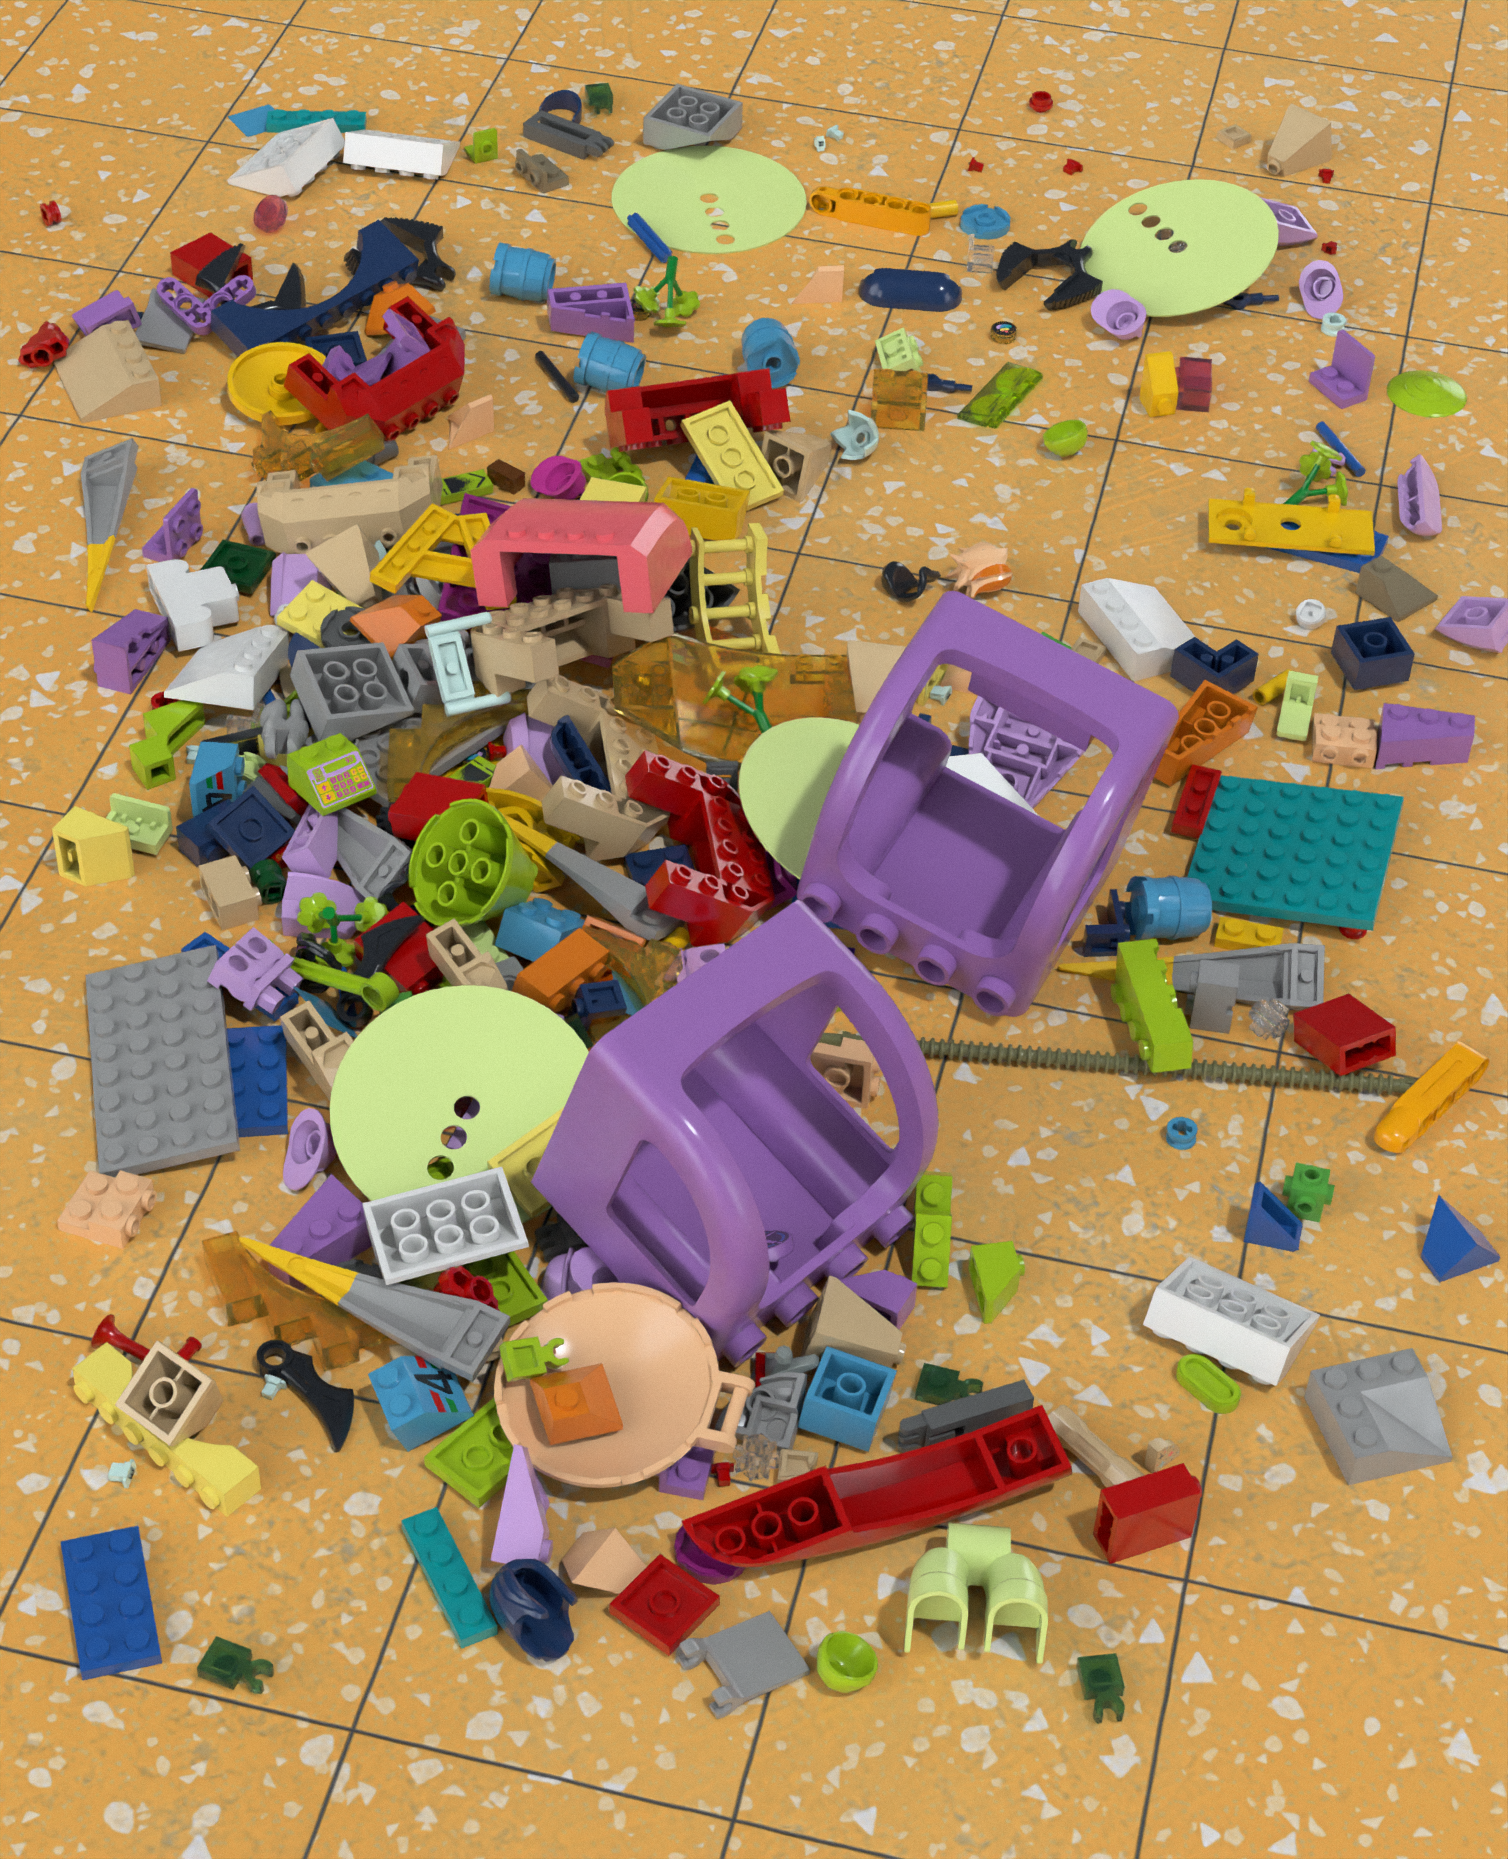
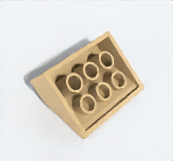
M129 320L114 321L111 324L100 326L69 347L66 356L53 361V365L81 423L162 406L159 379Z

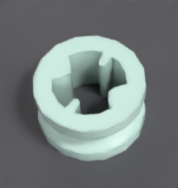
M1331 312L1323 316L1321 331L1325 335L1337 337L1339 330H1345L1346 318L1343 315Z

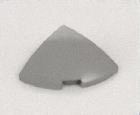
M785 1372L760 1378L762 1385L754 1388L752 1395L746 1399L735 1437L781 1451V1449L792 1450L802 1412L807 1375L797 1372ZM729 1402L723 1409L717 1421V1424L715 1426V1429L717 1431H721L722 1424L729 1406Z

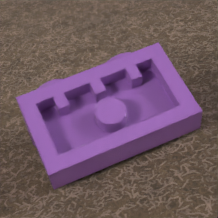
M693 1446L676 1463L654 1475L659 1476V1492L703 1500L716 1451Z

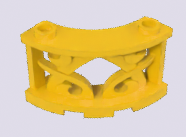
M486 788L489 804L497 808L502 814L573 849L575 842L580 839L581 836L546 824L541 801L510 790ZM518 838L530 860L538 868L532 888L535 893L561 886L565 878L562 874L563 871Z

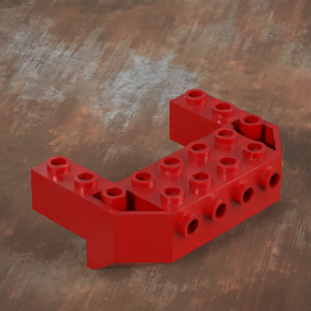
M407 296L388 307V309L393 310L414 324L428 345L429 352L372 386H369L355 372L338 381L308 353L289 364L284 387L340 441L361 444L363 441L395 440L400 433L407 429L415 428L426 417H433L444 406L453 405L460 396L459 390L464 377L465 344L450 316L436 323ZM384 322L383 330L386 333H388L393 339H395V337L388 332V325L386 322Z
M767 368L655 385L607 390L605 416L610 448L618 447L619 452L662 446V440H666L667 445L689 442L680 426L681 421L728 401L732 402L745 426L752 428L753 433L783 429L782 423L791 422L786 388L772 390L770 369ZM668 420H671L674 424V428L671 431L666 428Z
M644 750L625 775L629 798L670 812L667 822L670 838L692 846L696 870H693L683 864H676L665 860L645 885L649 909L686 921L692 946L700 947L729 942L751 929L762 914L773 905L775 900L764 846L754 834L747 821L740 795L725 780L717 775H710L699 771L690 765H683L670 760L664 755Z

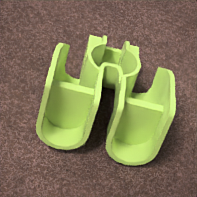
M948 1522L946 1548L937 1547L928 1550L917 1560L909 1583L904 1652L910 1653L914 1618L958 1621V1650H964L968 1621L969 1598L967 1588L970 1585L982 1586L986 1595L984 1652H990L993 1624L1036 1628V1663L1042 1664L1048 1627V1601L1040 1571L1029 1558L1022 1554L1011 1553L1010 1527Z

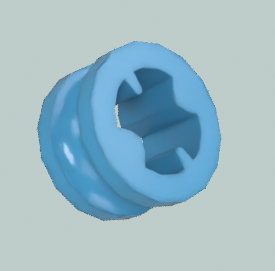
M1176 1117L1168 1122L1166 1141L1171 1147L1178 1150H1187L1195 1145L1198 1128L1194 1121L1185 1117ZM1178 1131H1183L1185 1135H1179Z

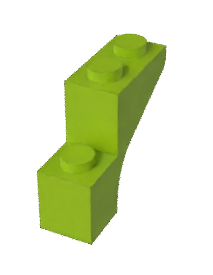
M180 700L143 713L147 739L130 744L129 749L132 769L147 790L176 780L173 755L205 725L203 703Z
M925 1171L915 1186L912 1281L917 1283V1286L948 1288L952 1226L950 1210L953 1179L950 1172Z

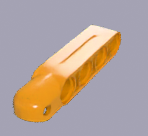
M827 186L815 188L809 198L812 209L818 215L914 236H924L930 231L931 206L924 202L848 187L837 189Z
M1458 1041L1395 1102L1391 1111L1378 1123L1374 1133L1376 1144L1393 1153L1405 1152L1480 1080L1488 1068L1489 1057L1464 1042Z

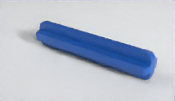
M638 213L629 214L627 219L631 229L662 263H666L668 256L672 255L670 248Z

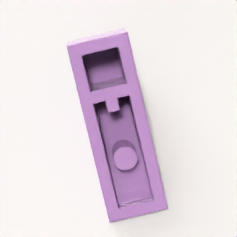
M310 804L308 805L282 856L292 872L306 873L325 878L331 876V871L337 861L338 810L322 816Z
M514 1444L491 1561L507 1564L515 1559H536L543 1563H549L553 1550V1540L548 1539L550 1531L527 1447Z

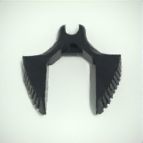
M384 217L381 220L403 244L424 255L425 260L418 266L417 277L409 284L425 285L435 290H443L446 284L440 277L454 280L456 276L455 269L441 260L436 247L444 238L443 226L434 225V223L429 224V222L424 223V221L419 222V220H409L408 218ZM352 248L345 254L344 262H347L345 265L351 271V274L355 275L361 261V252Z
M1075 239L1068 240L1058 247L1037 250L1013 242L1002 253L998 269L996 270L998 283L1006 291L1034 266H1068L1072 275L1055 288L1054 293L1043 303L1049 311L1062 309L1063 307L1067 308L1068 306L1071 307L1072 305H1077V303L1090 300V298L1092 299L1094 296L1101 294L1103 285L1102 280L1089 275L1085 268L1086 262L1092 257V248L1087 245L1082 249H1075L1077 246V240Z
M241 243L238 246L235 245L214 258L199 271V274L196 276L195 285L214 294L231 281L246 245ZM292 263L275 301L270 300L251 307L266 310L305 308V280L299 266L296 263ZM221 301L220 305H223L228 301Z

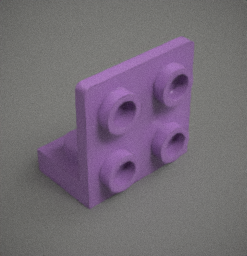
M118 290L72 314L73 320L85 336L100 326L111 324L114 321L129 320L133 329L142 325L132 300L129 296L123 298Z
M388 309L382 316L388 325V332L395 337L394 341L386 349V351H390L392 357L387 364L388 368L383 372L384 377L430 351L414 324L391 309Z
M1339 330L1337 332L1331 366L1311 372L1309 382L1340 409L1366 401L1375 355L1345 330Z
M338 345L330 350L322 366L338 381L355 372L369 386H372L381 380L383 372L388 368L387 364L392 354L390 351H386L355 367L350 355L345 353L342 347Z
M191 488L163 518L162 527L142 547L144 558L157 562L179 560L201 538L203 525L201 524V503L198 499L197 489Z

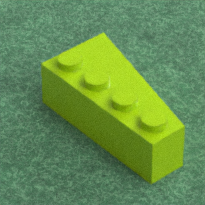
M1157 939L1118 943L1115 984H1111V998L1113 1003H1117L1120 1008L1122 1021L1127 1022L1132 1041H1136L1139 1046L1141 1059L1146 1060L1152 1073L1190 1069L1192 1064L1193 1038L1182 1008H1177L1174 986L1167 985L1164 959L1157 960V951H1159Z

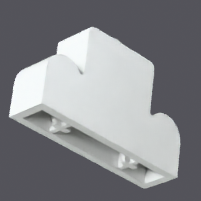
M178 559L146 565L149 590L161 615L168 617L170 635L178 652L210 644L214 640L213 627L239 621L238 588L236 584H231L223 567H214L189 573L188 563Z

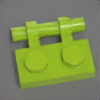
M618 447L611 449L610 455L613 458L607 459L601 453L578 460L581 463V470L588 483L591 477L607 480L622 469L623 472L638 475L645 482L641 469L631 463V458L625 451L619 452Z

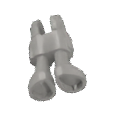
M276 699L263 708L260 715V725L263 728L261 738L264 743L266 756L271 759H277L278 754H289L297 751L306 742L309 728H312L300 699L292 701L290 717L288 719L287 706L282 699Z

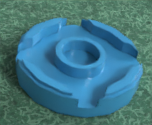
M986 204L970 206L963 211L960 227L963 232L974 238L997 239L1006 235L1010 230L1011 217L998 206H994V209L988 208Z

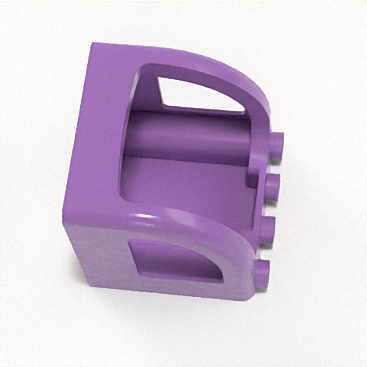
M947 591L938 600L893 666L850 742L819 814L797 888L798 900L801 899L822 922L831 921L855 934L859 943L867 950L876 954L890 953L913 965L916 973L928 983L938 986L948 984L972 997L975 1004L982 1011L993 1016L1006 1015L1017 1017L1023 1015L1031 1006L1118 862L1178 722V711L1170 701L960 592ZM951 664L972 672L968 686L970 692L1085 752L1094 737L1110 748L1113 754L1112 760L1083 810L1076 813L1066 830L946 767L952 749L949 737L940 728L912 714L916 699L938 665Z
M800 899L790 904L616 1026L591 1048L531 1183L621 1283L653 1288L679 1301L682 1307L695 1319L698 1318L712 1340L717 1361L726 1357L734 1367H738L748 1360L767 1340V1336L760 1330L761 1327L775 1316L786 1327L796 1323L819 1299L810 1288L824 1277L829 1278V1275L840 1280L853 1277L868 1260V1257L860 1250L873 1238H876L884 1248H887L913 1225L915 1217L903 1204L933 1158L939 1127L936 1092L921 1048L892 998L859 959ZM838 1007L867 1044L890 1089L899 1123V1142L894 1149L890 1148L813 1067L810 1061L811 1054ZM765 1230H783L791 1233L793 1237V1251L782 1259L774 1262L769 1261Z

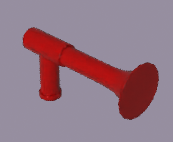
M113 1314L107 1315L101 1321L94 1332L91 1346L94 1349L107 1342L142 1362L150 1349L121 1333L115 1326V1316ZM189 1337L177 1354L189 1361L202 1348V1344L195 1337Z

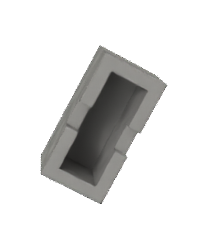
M1200 959L1198 972L1192 971L1190 977L1189 991L1194 992V995L1187 994L1185 1014L1191 1015L1189 1028L1229 1034L1233 1016L1232 1006H1235L1238 991L1240 964Z

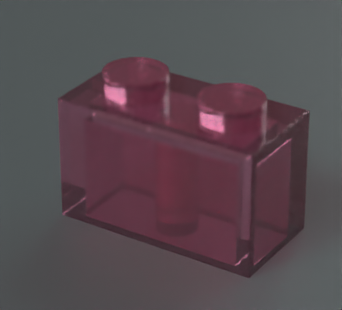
M1180 356L1179 366L1175 367L1179 391L1176 410L1209 412L1212 393V359Z

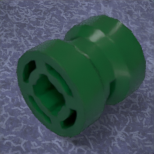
M272 859L261 860L254 864L249 874L252 884L260 892L262 902L265 904H275L282 901L287 880L282 875L279 864Z

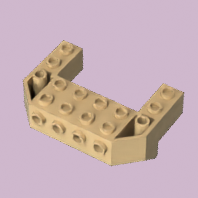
M437 455L409 458L408 466L394 467L393 479L300 488L296 470L268 473L267 481L257 482V508L266 547L279 553L306 554L311 549L358 524L373 545L376 541L380 540L384 548L391 550L432 503L440 507L443 483Z
M604 584L597 588H560L556 590L554 595L536 596L533 598V602L515 603L510 605V609L506 611L489 612L492 616L491 623L473 627L470 633L476 676L491 694L500 697L507 691L512 693L526 688L525 681L537 683L559 675L558 667L590 655L610 658L636 649L635 639L653 642L673 635L674 630L671 601L669 598H663L654 613L624 612L621 589L617 588L615 584Z
M561 675L537 682L526 696L529 717L555 727L560 718L569 715L610 782L611 787L610 793L606 790H599L586 785L579 780H572L561 775L542 800L545 823L582 836L584 838L586 857L594 861L625 857L646 846L661 826L666 825L670 812L629 798L625 775L644 750L658 754L654 731L618 697L608 696L594 690L590 686H583L572 682Z
M455 918L426 934L429 956L452 986L477 985L508 990L507 984L490 953L487 951L481 954ZM307 1001L280 1016L286 1040L330 1101L339 1065L354 1041L347 1032L335 1037L312 1003Z

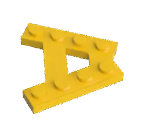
M432 503L370 572L369 581L394 594L410 577L476 588L470 550L490 526L487 513L457 516ZM441 541L464 545L468 558L433 552V550ZM515 596L508 607H485L486 610L510 608V605L517 602V598Z

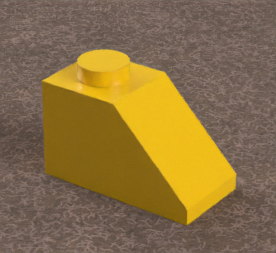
M1167 351L1145 354L1139 399L1149 417L1173 415L1176 413L1179 393L1173 353Z

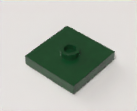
M223 539L200 570L223 567L231 584L237 585L238 591L253 594L272 567V562L276 558V552Z

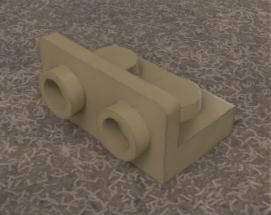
M523 149L516 150L515 167L517 172L543 194L569 185V176L543 154L530 156Z

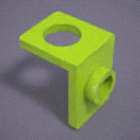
M495 128L474 132L473 145L464 147L465 152L475 164L498 159L497 130Z

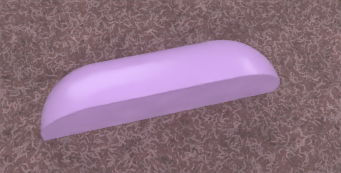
M1419 454L1410 461L1412 466L1405 475L1400 474L1398 477L1400 520L1414 534L1433 536L1442 531L1439 488L1431 468L1423 456Z

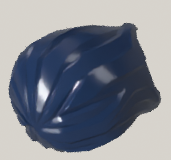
M515 1559L502 1566L495 1574L489 1590L490 1606L498 1624L525 1653L534 1659H542L545 1662L560 1659L568 1652L569 1647L574 1641V1633L569 1619V1604L573 1606L578 1602L575 1592L547 1565L536 1559Z

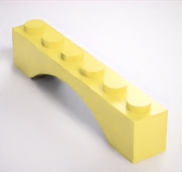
M107 1342L72 1368L75 1380L73 1388L78 1398L86 1404L89 1402L93 1404L106 1422L118 1425L131 1443L142 1445L156 1464L159 1466L165 1465L173 1471L180 1484L186 1488L191 1486L199 1493L202 1501L209 1508H217L228 1517L261 1490L259 1467L233 1445L210 1444L187 1438L175 1446H169L116 1407V1402L134 1375L132 1363Z

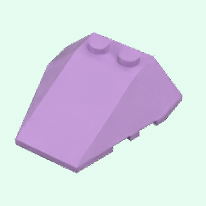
M977 696L970 712L969 754L982 753L1032 809L1036 807L1085 752L980 696Z

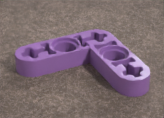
M246 275L235 277L203 303L175 278H164L156 287L161 301L198 335H207L212 332L210 329L211 311L216 308L218 303L232 300L231 295H233L234 298L236 297L234 301L237 304L246 305L256 295V287L252 279ZM167 290H174L177 296L174 298ZM185 302L193 303L188 310L183 311L179 309ZM198 314L199 318L206 322H197L195 316Z

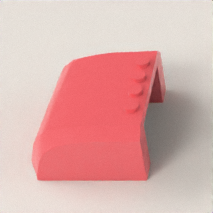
M523 498L511 506L491 523L470 550L479 606H509L517 595L514 566L524 552L617 556L624 612L654 613L693 553L684 521L665 503Z

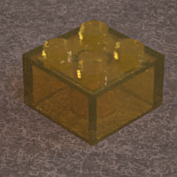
M874 369L871 418L878 428L924 431L928 373L915 370Z

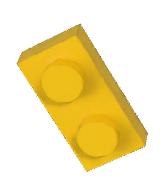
M1220 916L1214 947L1240 950L1280 945L1284 928Z

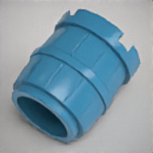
M499 242L493 259L495 260L494 269H491L490 293L498 296L504 294L522 301L543 302V300H547V289H553L556 259L552 258L549 254L535 251L532 248L512 247L511 244Z
M761 318L750 323L744 330L741 338L742 355L747 370L769 368L772 388L788 384L796 376L798 364L800 366V358L792 335L780 321L773 318Z
M591 331V333L586 335L577 357L580 359L579 367L575 366L573 379L575 383L583 386L588 384L602 390L604 393L607 390L639 386L644 373L646 355L642 354L640 349L625 344L623 341L602 337V334Z
M1168 875L1163 878L1134 876L1130 879L1126 888V892H1131L1130 902H1124L1125 923L1129 924L1130 935H1136L1134 940H1147L1151 938L1176 940L1178 938L1199 936L1208 929L1212 916V901L1206 883L1196 878L1177 877L1175 875Z

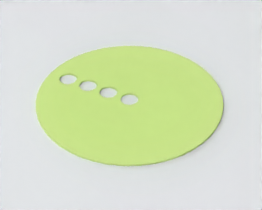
M687 146L654 153L635 162L623 171L612 189L613 210L619 220L630 231L635 233L628 225L629 220L627 217L629 214L638 213L670 249L699 254L743 252L773 243L787 235L799 224L804 216L807 205L805 190L801 182L787 168L760 154L723 146ZM711 194L718 197V200L714 203H705L700 200V197ZM710 208H718L724 213L721 216L713 217L707 215L705 211ZM714 222H725L729 225V228L726 230H715L711 227V224ZM727 235L733 237L735 241L731 244H721L716 239L719 236Z
M1204 179L1181 180L1144 189L1112 206L1091 226L1084 237L1080 249L1089 245L1093 250L1092 257L1086 262L1085 268L1089 275L1103 281L1101 293L1111 289L1121 290L1145 307L1146 316L1171 317L1209 309L1235 297L1251 286L1271 263L1278 246L1279 230L1276 218L1270 207L1253 192L1235 184ZM1144 204L1147 206V210L1143 214L1132 215L1129 213V209L1133 205ZM1156 216L1160 218V223L1155 227L1147 228L1142 225V221L1147 217ZM1162 229H1171L1174 232L1173 236L1167 240H1158L1155 234ZM1177 241H1183L1187 244V248L1179 253L1170 252L1168 249L1172 243Z
M802 718L783 722L762 733L749 747L742 761L739 772V795L747 821L754 834L772 857L799 880L825 798L859 724L832 718Z
M461 985L433 989L414 995L392 1006L370 1022L348 1048L339 1065L332 1087L329 1111L333 1142L339 1159L356 1187L370 1201L490 1170L487 1161L565 1107L589 1051L576 1032L561 1017L535 1000L512 991L488 986ZM466 1096L475 1098L480 1104L479 1113L471 1119L458 1117L454 1111V1105L458 1099ZM448 1127H460L466 1132L467 1140L461 1148L449 1149L442 1144L441 1134ZM440 1156L450 1159L454 1165L453 1173L443 1180L432 1178L427 1170L429 1162ZM513 1198L522 1224L552 1207V1205H549L536 1216L530 1218Z

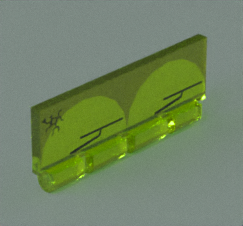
M1007 362L957 414V419L983 427L989 425L990 428H998L1007 416L1043 380V374L1035 369Z

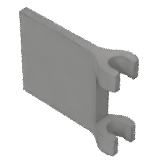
M153 288L147 308L141 319L142 325L137 328L135 334L141 345L185 354L194 332L161 301L157 289ZM196 297L201 303L205 302V299ZM181 307L179 308L180 310H183V311H184V310H188V309H186V308H181ZM197 314L195 317L197 322H199L200 318Z
M770 1611L708 1637L686 1639L679 1645L683 1654L677 1656L684 1670L693 1669L706 1659L723 1684V1686L712 1691L711 1695L715 1702L709 1704V1708L717 1719L729 1715L741 1704L810 1674V1668Z

